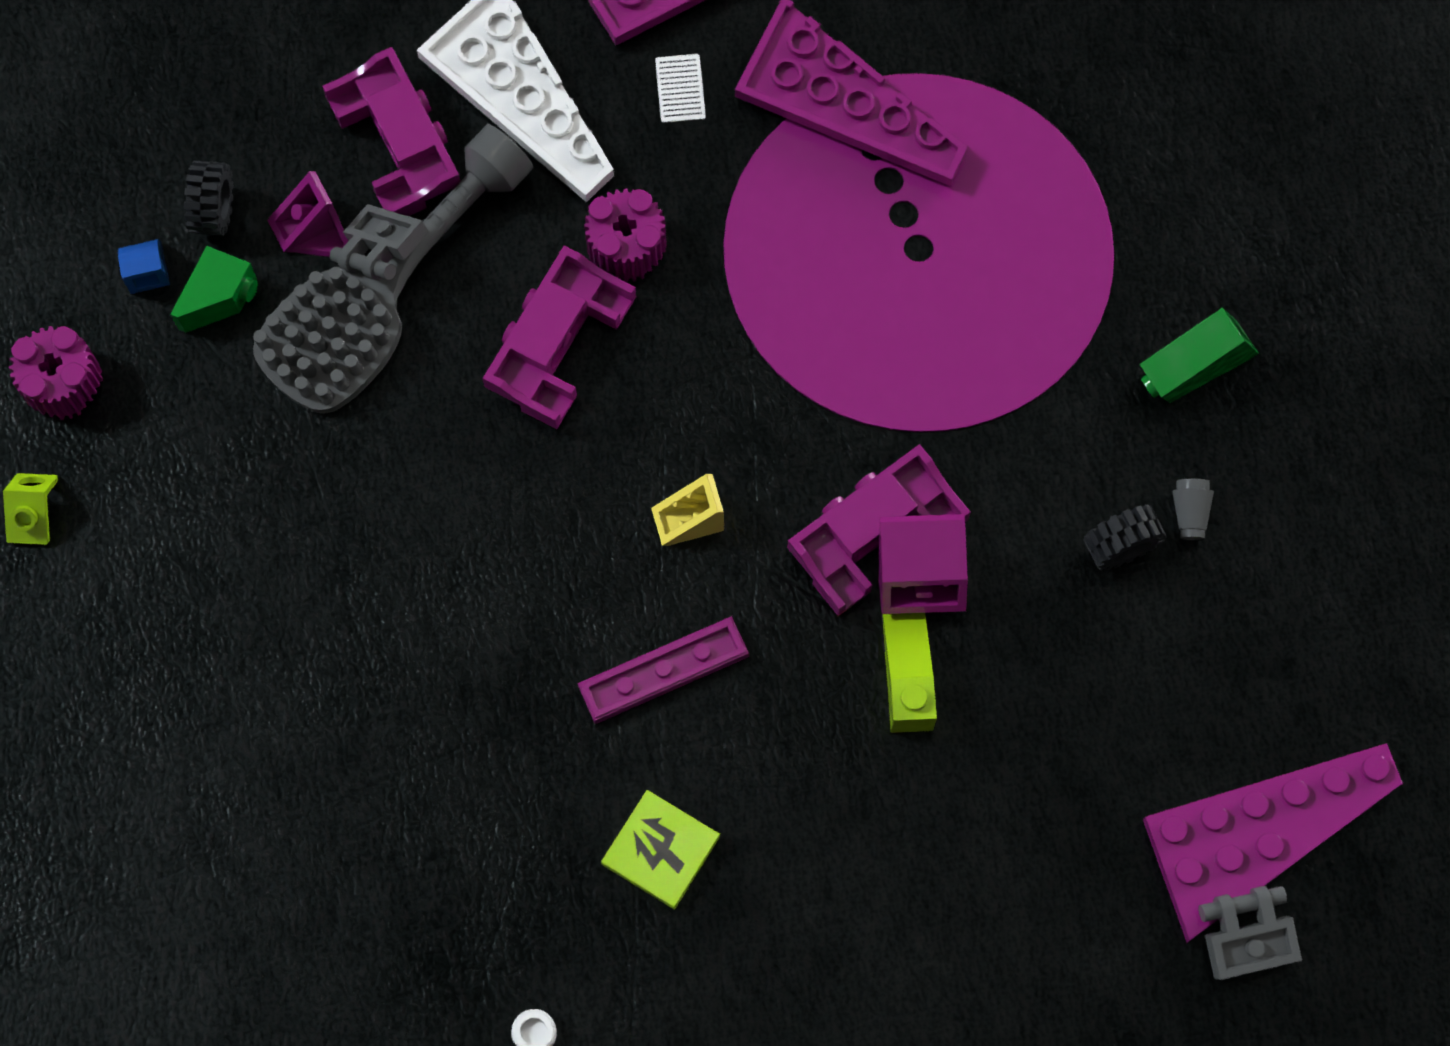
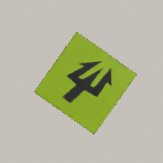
M646 790L602 859L601 864L675 910L720 838V834L649 790Z

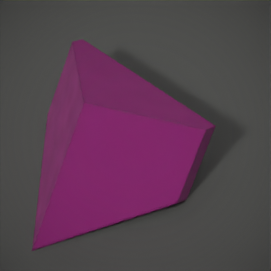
M309 171L268 219L283 252L330 257V252L334 247L343 248L348 242L334 206L316 172Z

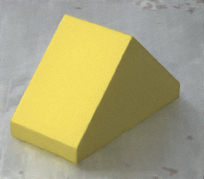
M713 474L703 475L651 508L662 546H669L724 531V511Z

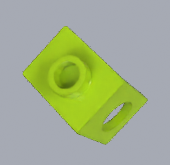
M17 473L3 490L7 543L48 544L50 534L47 495L58 482L57 475ZM27 483H41L40 485L35 486L23 485Z

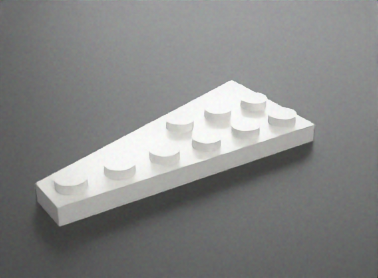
M471 0L417 50L418 57L585 202L614 176L611 164L594 135L588 130L582 120L577 106L572 98L570 99L560 77L536 36L530 31L522 17V12L513 0Z

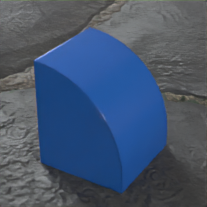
M160 239L118 249L121 277L131 294L170 285Z

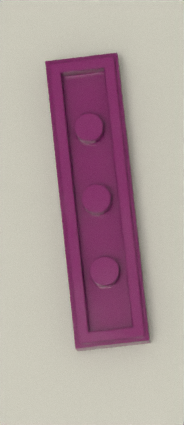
M731 616L578 683V687L594 723L597 724L749 657V652Z

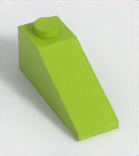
M925 613L882 614L891 733L933 731L937 716L934 677Z

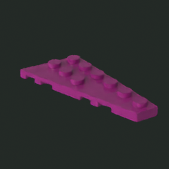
M781 0L735 88V97L951 186L966 156L968 147L934 118L926 117L912 105V100L904 93H897L885 83V78L841 41L833 40L821 30V25L811 16L807 18L794 7V2L791 0Z
M1387 743L1146 816L1143 822L1186 942L1191 941L1218 920L1203 922L1198 911L1199 905L1211 903L1214 897L1228 894L1233 898L1250 894V889L1265 886L1402 784V780Z

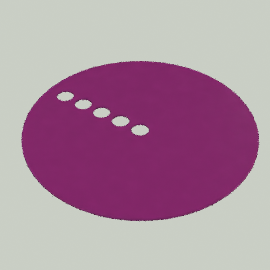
M918 73L883 76L885 83L897 93H904L912 100V105L926 117L934 118L968 147L966 156L952 185H946L884 158L869 160L862 155L859 148L786 118L767 136L752 155L740 176L731 199L724 236V264L729 293L736 314L747 336L760 355L780 377L816 404L848 419L889 430L938 432L975 426L1009 414L1038 398L1066 374L1089 345L1101 322L1109 299L1113 279L1114 245L1107 206L1088 165L1074 146L1054 125L1017 99L994 88L970 80L945 75ZM887 168L897 170L904 180L902 188L893 194L879 191L874 183V178L879 171ZM899 202H908L916 207L918 220L910 227H898L890 220L889 211L891 207ZM913 236L926 237L933 245V254L925 261H913L904 252L905 242Z

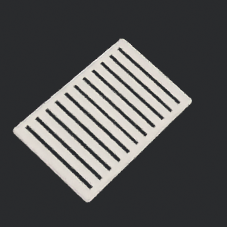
M699 54L656 58L661 121L704 119L706 116Z

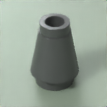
M1205 479L1177 480L1176 490H1173L1172 494L1180 539L1204 540L1214 491L1210 490V481Z

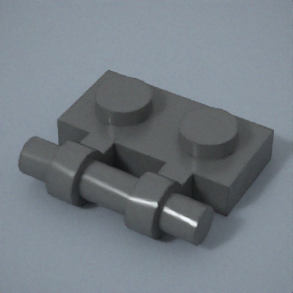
M367 204L343 231L348 239L347 244L343 248L334 247L330 252V259L332 262L338 263L339 267L349 272H357L359 270L363 272V275L374 280H381L382 278L391 280L396 274V267L388 262L393 257L405 260L429 231L422 220ZM368 249L372 250L367 256L364 255Z
M1260 886L1250 889V894L1233 898L1226 894L1214 897L1211 903L1199 905L1198 911L1203 922L1218 919L1220 923V932L1205 935L1215 979L1222 980L1302 961L1293 917L1284 916L1276 918L1273 906L1287 902V895L1282 886L1268 889L1266 886ZM1255 911L1258 923L1239 927L1237 914Z

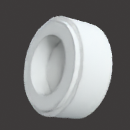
M530 1009L524 1011L513 1023L512 1038L516 1046H553L556 1040L557 1030L555 1023L542 1010Z

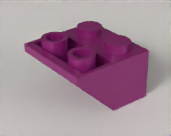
M964 514L880 517L878 583L882 614L966 611L968 575Z

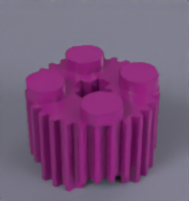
M617 189L615 194L608 192L606 198L600 196L592 201L588 210L589 215L585 218L586 224H584L590 261L594 262L596 266L599 265V268L606 269L607 273H614L615 277L623 278L625 282H628L629 278L633 282L636 281L637 277L644 279V274L647 271H652L651 266L658 265V259L661 260L663 258L662 252H665L667 247L665 218L662 216V210L658 209V203H653L651 194L642 189H633L631 193L627 189L620 193Z
M50 326L48 331L40 328V333L33 331L31 337L25 336L17 339L11 348L12 355L14 356L10 358L13 365L9 366L12 372L10 374L13 380L12 383L26 403L34 411L39 410L42 415L46 413L50 417L55 415L60 420H64L65 416L72 419L75 413L78 416L81 415V410L87 407L85 402H92L91 395L97 394L95 387H99L100 382L103 381L101 376L102 370L99 367L100 364L84 339L80 338L74 330L66 326L58 327L56 330Z

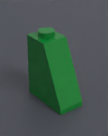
M1221 308L1140 363V366L1146 373L1141 380L1153 398L1160 395L1161 398L1171 403L1247 362L1259 353L1238 321Z

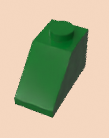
M206 246L170 314L178 330L187 333L239 314L245 302H250L253 299L258 287L257 277L251 263Z

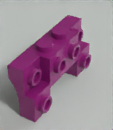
M392 47L373 55L366 63L353 72L322 86L326 99L342 129L371 116L398 168L397 171L372 181L374 192L383 209L411 216L427 208L425 201L455 188L460 183L459 173L444 147V144L448 143L446 134L439 121L431 122L427 114L431 111V107L423 90H414Z
M563 246L538 289L532 288L527 294L522 306L524 311L517 323L512 321L506 328L502 337L503 346L483 377L485 388L520 405L522 412L558 429L576 399L577 392L575 386L553 376L555 370L588 316L615 329L619 327L636 298L635 286L607 273L582 254Z
M920 444L878 475L872 472L863 477L856 484L855 492L845 499L841 496L833 499L823 508L822 516L788 540L787 548L813 579V586L838 616L871 593V582L855 563L879 546L880 517L964 514L965 522L969 520L971 511L948 485L933 459Z

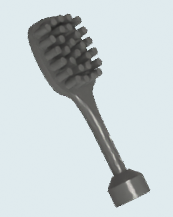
M486 124L465 147L467 175L423 221L429 232L420 241L416 249L405 260L393 257L388 262L396 267V274L393 279L387 280L382 278L381 280H374L363 275L362 271L349 272L339 267H332L322 273L313 271L309 275L308 281L297 285L294 291L285 300L281 301L276 310L267 316L262 328L253 335V352L255 360L262 371L282 393L308 410L316 413H330L340 409L357 397L382 371L394 353L402 333V322L397 312V298L418 263L484 191L512 192L533 170V164L527 155L501 130L493 125Z

